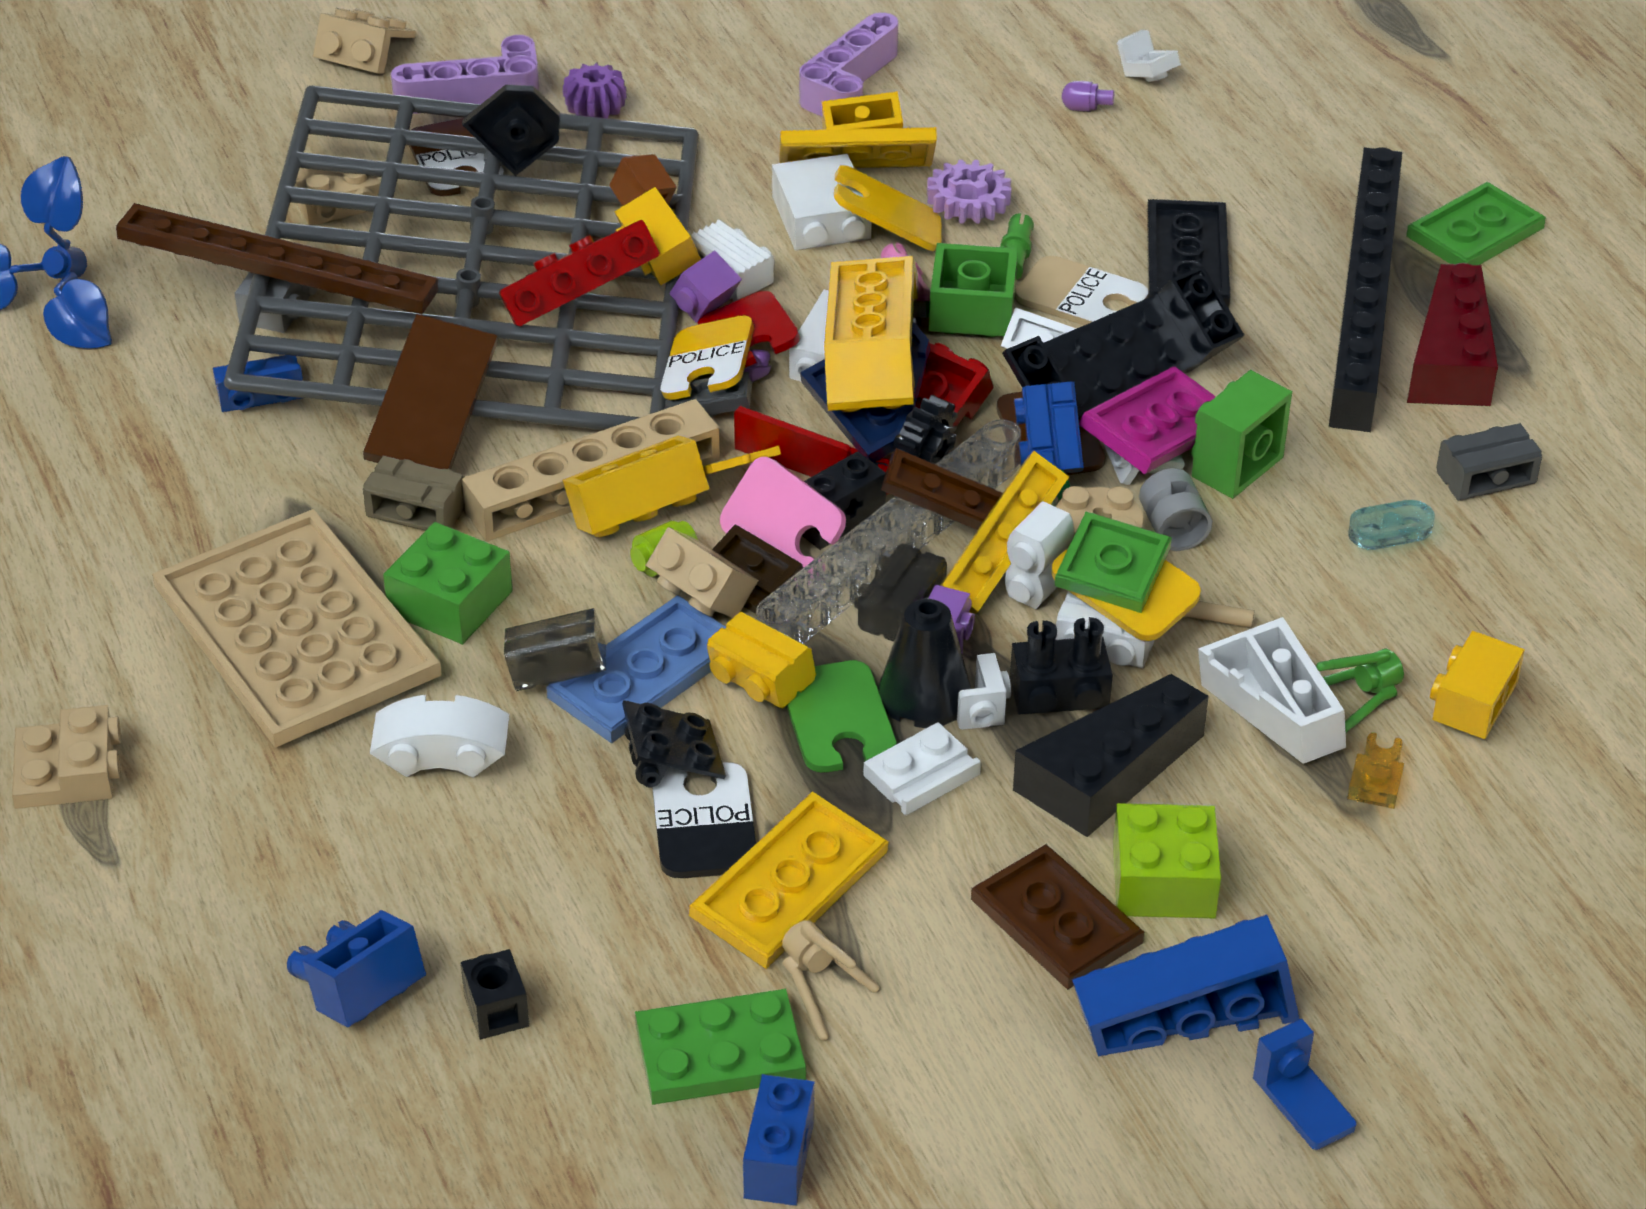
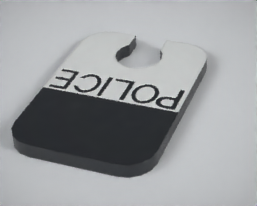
M722 762L726 774L725 779L711 777V781L715 783L716 788L705 795L689 793L684 788L687 783V771L670 767L667 768L660 783L652 787L660 866L667 876L672 878H694L723 875L756 844L747 773L742 766L736 763Z

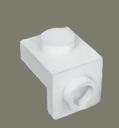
M1140 30L1117 42L1126 77H1145L1148 82L1157 81L1167 77L1168 70L1181 65L1178 51L1153 49L1148 30Z
M995 653L977 655L975 689L961 690L958 693L957 722L962 730L1005 724L1006 699L1011 696V686L1008 672L1000 671Z

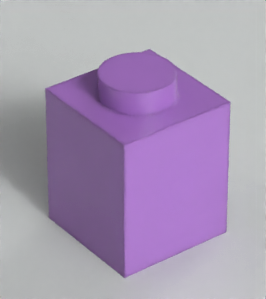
M714 250L682 272L669 294L674 298L679 308L697 323L703 315L727 302L742 279Z

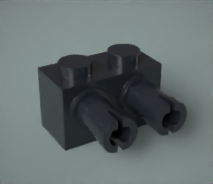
M1089 617L1087 629H1085V619H1077L1073 629L1074 639L1056 640L1057 627L1054 623L1043 620L1042 631L1039 632L1038 621H1034L1027 627L1028 642L1012 643L1010 679L1018 715L1100 709L1110 704L1113 674L1104 637H1102L1104 625L1099 619Z

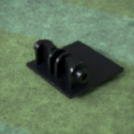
M623 700L622 706L627 722L624 732L626 738L630 741L629 752L633 764L637 766L635 775L639 783L650 788L657 786L668 767L725 779V770L709 719L691 712L683 714L661 709L652 703L639 704Z

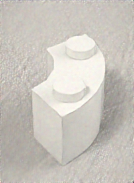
M426 695L406 698L394 702L376 713L370 754L405 777L420 770L443 768L457 770L474 778L505 755L509 714L489 703L466 696L455 695V702L426 701Z

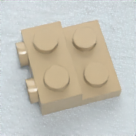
M303 168L299 170L295 187L377 196L380 181L376 176H367L365 174ZM296 203L308 225H317L370 212Z
M108 705L60 710V723L15 728L12 798L15 809L112 799L113 779L121 778L118 750H113V745H121V727L118 716L110 717Z

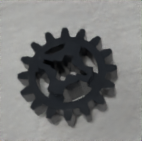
M931 395L929 399H922L920 409L915 407L906 416V421L900 433L895 436L893 450L896 448L943 467L948 453L954 448L956 442V434L954 432L957 426L953 425L958 417V413L954 412L956 406L935 395Z

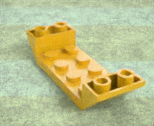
M913 256L831 262L824 339L828 411L855 412L861 408L873 407L896 409L904 405L914 404L915 382L911 347L913 299H918V272Z

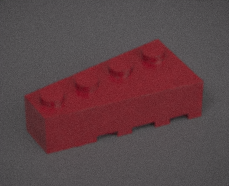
M1467 263L1441 264L1413 364L1407 403L1491 406L1498 363L1482 265H1470Z

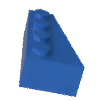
M1267 914L1251 920H1243L1231 927L1204 936L1192 937L1183 943L1156 952L1144 953L1135 959L1105 969H1096L1087 975L1072 979L1083 1017L1098 1056L1161 1046L1167 1036L1179 1034L1183 1037H1188L1190 1041L1209 1037L1211 1028L1236 1024L1238 1032L1258 1029L1259 1020L1280 1017L1282 1024L1292 1023L1300 1019L1288 962Z

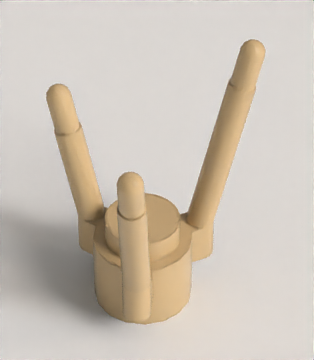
M801 921L796 923L785 934L782 947L789 956L783 961L782 965L792 975L819 1039L825 1041L828 1039V1032L803 975V971L818 973L827 968L831 961H833L871 992H878L879 985L858 968L855 960L832 943L813 922Z

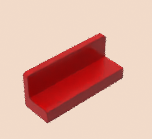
M739 406L734 412V441L736 450L750 454L779 446L781 454L770 458L776 460L785 468L810 477L858 451L846 443Z

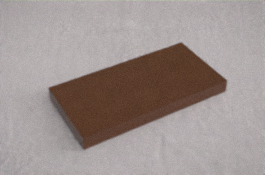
M416 314L364 448V460L378 463L383 456L400 460L408 459L416 464L437 469L451 470L496 349L497 335Z

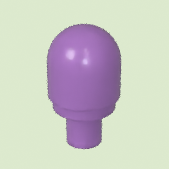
M1072 81L1063 88L1061 94L1063 104L1073 111L1090 112L1091 110H1096L1097 105H1114V90L1098 89V84H1093L1091 81Z

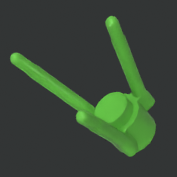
M1384 648L1370 654L1331 659L1316 664V668L1319 671L1354 667L1324 676L1323 678L1328 686L1355 678L1360 689L1365 692L1376 693L1374 697L1345 721L1346 733L1384 701L1397 696L1395 685L1402 682L1404 670L1400 659L1391 650Z

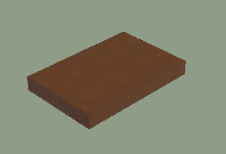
M1047 844L971 888V900L1067 990L1074 986L1072 979L1087 975L1093 970L1102 969L1143 944L1144 931Z

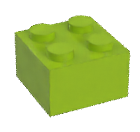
M1117 803L1113 836L1116 907L1126 916L1216 918L1221 871L1215 806Z

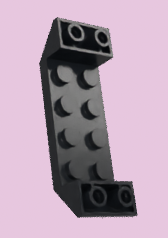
M1200 266L1170 279L1161 291L1154 296L1044 343L1038 335L1004 350L1002 354L1021 387L1074 382L1079 420L1084 412L1173 366L1184 374L1194 370L1240 340L1244 333L1205 268Z

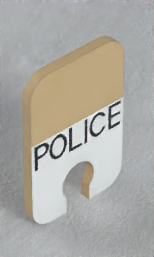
M1045 256L1036 262L1018 284L1015 297L1018 303L1026 307L1086 325L1116 312L1103 305L1107 301L1120 300L1130 306L1147 299L1148 289L1139 282L1057 256Z

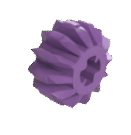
M597 62L593 66L582 64L581 69H571L569 76L564 78L563 97H565V104L570 113L608 119L609 115L620 114V108L625 106L627 92L622 72L613 70L612 65L599 66Z

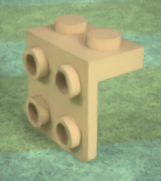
M336 8L335 14H320L313 57L384 74L391 37L415 38L416 30L406 28L407 21L390 17H385V19L374 17V13L353 9L351 11Z

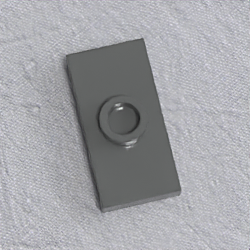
M743 372L741 380L736 385L710 392L708 389L709 378L691 381L692 392L690 397L676 400L666 399L665 409L693 399L700 403L710 417L724 412L736 411L739 406L750 408L752 382L749 372Z

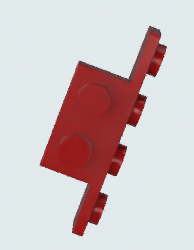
M638 220L593 241L591 235H588L568 245L571 253L558 259L554 252L534 262L533 265L536 271L499 291V295L514 325L517 327L522 326L657 258L660 253L645 222Z

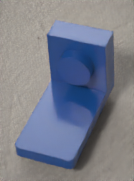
M1301 1018L1259 1038L1253 1079L1308 1145L1314 1150H1319L1353 1133L1356 1128V1120L1309 1067L1314 1032Z

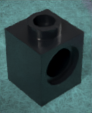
M510 949L480 955L476 958L460 962L464 996L480 1040L529 1027L527 994Z

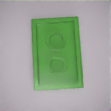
M1485 182L1409 224L1406 237L1449 264L1467 263L1470 265H1480L1542 230L1546 217L1491 183Z

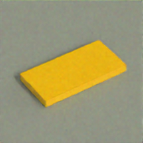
M936 127L780 131L779 163L848 154L854 168L930 167L933 162L937 142Z
M812 791L690 904L689 916L767 969L785 952L782 943L788 930L801 921L815 923L887 853L889 841Z

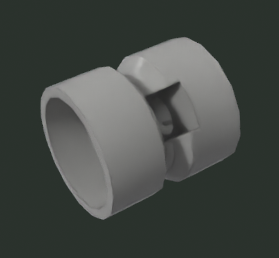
M1164 469L1153 474L1144 482L1139 493L1140 502L1151 521L1154 531L1172 537L1170 550H1188L1199 545L1207 538L1212 530L1213 521L1202 498H1200L1190 474L1182 469Z

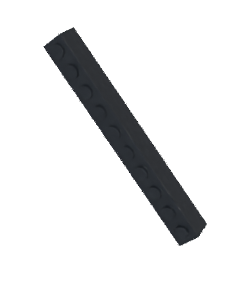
M1384 147L1363 148L1328 426L1331 428L1371 432L1403 154L1401 151H1393Z

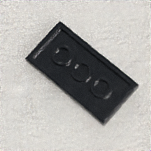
M1148 199V298L1158 294L1170 279L1203 266L1229 308L1230 281L1226 203Z

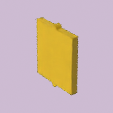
M779 446L706 465L703 468L705 475L752 463L759 457L770 458L777 456L781 452Z

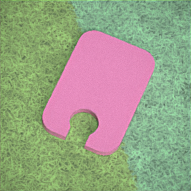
M759 457L749 466L720 515V525L723 531L727 533L736 524L802 563L805 574L795 585L804 586L815 578L823 564L814 557L804 556L801 553L799 544L802 534L810 528H817L821 537L835 546L846 527V517L838 506L776 460L768 457Z

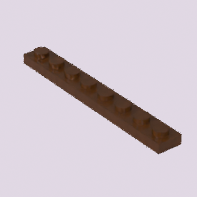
M136 203L131 206L116 225L117 239L172 252L177 255L209 261L217 265L249 271L253 274H261L290 283L325 290L330 293L362 299L366 302L402 309L406 312L423 315L438 292L437 277Z

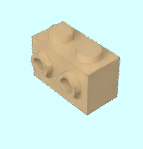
M670 527L666 529L645 565L660 575L656 581L659 585L677 595H680L683 590L692 596L688 604L712 617L715 611L732 618L736 616L759 581L695 538Z

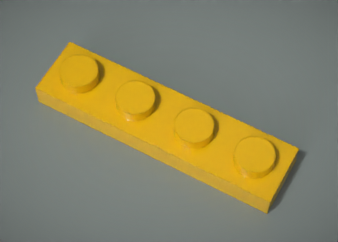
M1033 451L1022 464L940 586L970 593L972 606L969 612L974 613V615L978 613L1011 564L1007 552L1009 535L1042 501L1051 505L1069 476Z

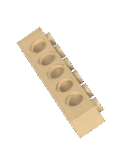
M693 399L462 478L464 509L487 542L572 512L563 479L679 435L696 441L703 466L720 460L719 427L700 403Z

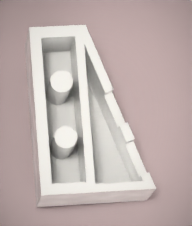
M1283 617L1198 648L1201 685L1304 764L1346 748L1345 711Z

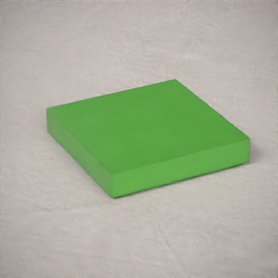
M1086 511L1055 575L1054 586L1141 613L1171 548L1172 537Z

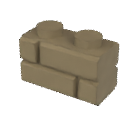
M383 456L376 465L375 471L371 472L363 485L366 516L424 531L434 522L453 528L456 524V519L458 520L465 510L462 478L465 476L450 469H437L416 464L408 459L400 460Z

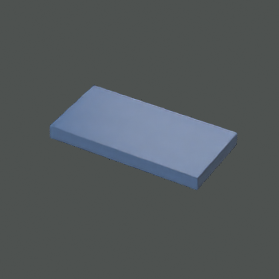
M677 595L546 686L547 698L604 739L613 743L625 734L624 729L627 722L622 706L623 700L639 704L652 703L660 708L712 672L709 666L710 659L707 650L708 639L719 629H725L726 627L712 617L698 611L688 604V601Z

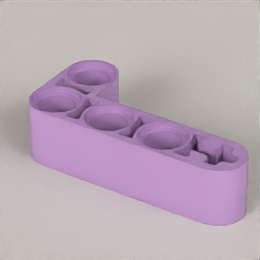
M874 13L803 64L799 71V104L801 107L822 116V101L863 96V82L897 56L898 19L889 13Z
M525 35L509 36L501 43V57L399 65L391 72L393 95L482 104L504 85L534 86L539 91L538 65L534 41Z

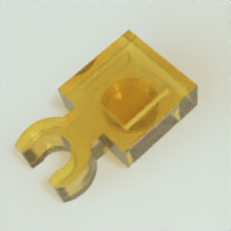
M1371 732L1366 740L1364 754L1357 753L1347 799L1395 809L1404 763L1399 762L1403 745L1402 739L1395 737L1393 746L1384 749L1376 744L1377 733Z

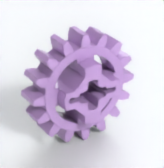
M962 159L958 160V163L955 165L944 163V170L934 169L933 177H928L927 203L933 205V212L935 213L944 211V219L947 220L959 217V223H964L967 218H972L976 224L980 223V219L984 217L994 220L995 212L1004 214L1006 206L1011 203V179L1005 178L1004 170L993 171L994 164L992 163L979 166V160H974L972 164H966Z

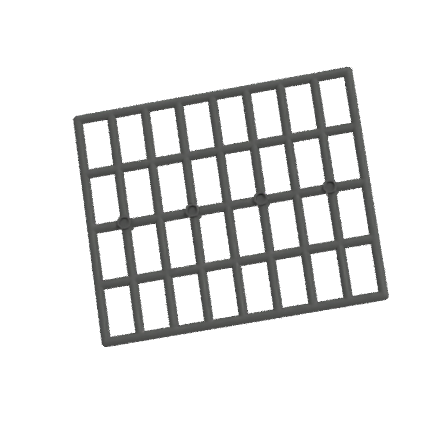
M313 85L305 89L265 231L266 236L278 239L365 247L362 259L376 263L379 262L381 249L465 258L464 268L456 273V279L437 277V293L456 295L454 317L423 314V316L495 334L500 339L554 344L550 367L491 360L485 376L548 383L544 407L476 400L471 416L605 430L640 418L561 409L564 385L652 395L650 414L665 409L666 399L662 395L660 386L676 336L679 306L669 293L680 275L666 282L663 301L585 293L560 306L557 328L533 325L517 327L514 323L471 319L472 308L479 305L480 298L502 300L499 291L509 285L482 282L480 274L482 260L534 266V262L554 253L485 245L486 236L493 232L494 225L572 234L570 244L588 235L606 237L621 227L620 223L590 220L593 201L621 204L610 187L595 185L598 167L617 169L622 157L638 155L601 151L603 134L683 142L681 160L658 159L669 175L679 176L677 194H673L668 205L674 210V214L688 232L699 133L696 129L560 113V129L588 132L586 148L576 149L553 146L537 160L583 165L580 183L500 175L499 169L503 164L475 137L409 130L413 112L465 118L481 104ZM318 102L398 110L394 128L313 119ZM309 134L390 143L386 162L304 153ZM405 146L484 154L485 164L483 173L402 164ZM300 168L382 177L377 196L295 187ZM398 179L480 188L478 196L471 200V207L393 198ZM495 190L577 199L574 218L497 210L495 209L494 202ZM290 203L373 212L369 232L286 223L285 220ZM389 214L470 222L471 234L469 243L385 234ZM555 252L558 259L567 255V253ZM639 267L621 275L656 279L652 273L645 276ZM253 274L224 378L226 388L235 391L381 406L387 390L350 386L355 363L396 367L402 351L359 346L364 324L411 329L415 316L418 313L368 308L369 302L354 297L351 306L268 297L265 294L270 277ZM576 308L661 317L659 339L573 330ZM260 312L347 322L342 344L254 334ZM570 346L656 355L654 378L567 369ZM250 351L338 361L332 384L245 375L244 371Z

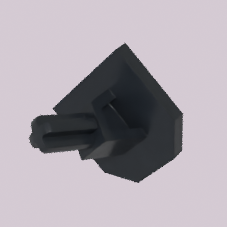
M504 85L462 119V126L509 171L517 176L559 142L560 111L534 86Z

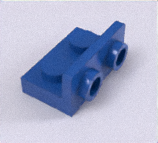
M291 355L248 361L244 371L245 375L303 381L301 366L298 364L296 356ZM228 365L213 367L214 380L222 412L244 410L250 407L302 399L300 397L229 390L224 385Z

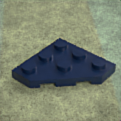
M912 321L911 355L915 382L913 405H904L896 409L884 407L861 408L855 412L828 411L825 359L800 372L801 382L858 452L873 463L894 452L893 442L895 436L900 433L906 421V416L916 407L930 353L929 339Z

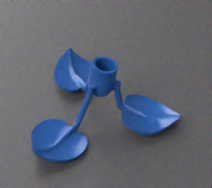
M63 156L33 171L27 177L21 189V204L25 215L34 223H45V233L58 246L49 248L40 263L11 266L10 251L5 245L0 244V310L9 306L17 294L18 284L13 273L45 270L50 277L62 279L54 287V293L57 297L47 302L43 311L44 321L49 332L57 340L69 346L77 348L105 347L112 344V339L109 331L108 307L104 294L95 283L85 279H78L87 268L86 255L81 249L70 246L71 243L68 239H63L54 231V229L61 232L71 231L78 224L83 211V193L79 174L72 159Z

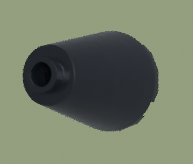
M926 598L912 602L905 609L880 679L879 694L885 711L891 718L899 722L901 716L913 720L914 727L928 728L937 722L944 726L957 720L958 693L961 690L971 689L950 609L940 601Z

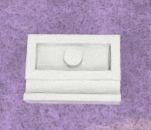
M937 722L865 761L863 776L892 803L897 802L901 806V812L906 816L980 775L981 761L977 757L972 759L967 754L968 749Z

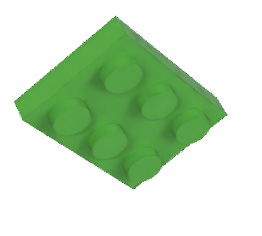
M786 989L635 1012L636 1030L652 1105L759 1088L762 1074L806 1080V1065Z

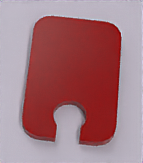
M759 291L703 315L698 321L699 325L736 316H749L754 324L750 347L757 343L768 341L775 354L794 347L800 341L798 329L770 291ZM748 351L745 368L757 363L751 351Z

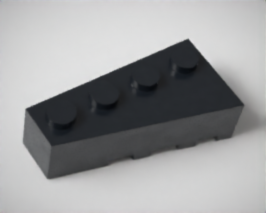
M1169 674L1015 750L1013 791L1088 837L1116 813L1117 803H1127L1204 736L1209 696L1173 674Z

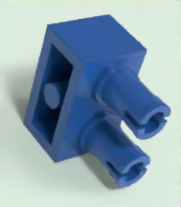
M380 910L356 927L346 920L338 922L339 927L333 925L327 932V945L316 952L308 946L299 947L300 953L294 950L287 960L288 972L294 977L309 983L316 1010L347 1028L365 1019L370 1012L394 996L402 994L409 986L426 976L414 926L383 910Z

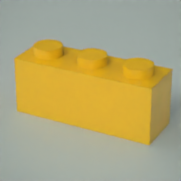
M679 435L562 480L577 529L592 535L594 534L595 537L613 534L620 529L619 524L632 519L634 522H640L654 518L658 515L657 509L670 504L673 507L690 504L697 499L696 494L709 490L696 441Z

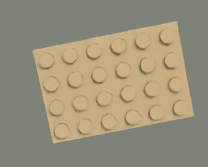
M314 509L152 574L156 590L275 748L442 676L440 661Z

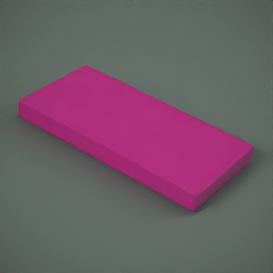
M1173 366L1084 412L1079 425L1142 473L1147 474L1193 448L1197 424L1195 423L1196 414L1203 403L1210 402L1216 396Z

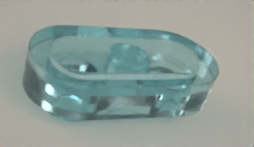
M1402 500L1360 508L1351 514L1348 537L1355 545L1366 550L1422 541L1432 534L1435 513L1429 505L1417 500Z

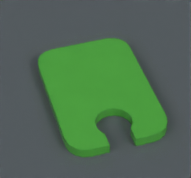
M849 660L815 666V680L802 692L798 691L796 697L786 705L804 762L813 771L824 773L843 770L841 755L833 747L834 743L843 738L857 739L864 745V761L896 745V739L869 666L863 662Z

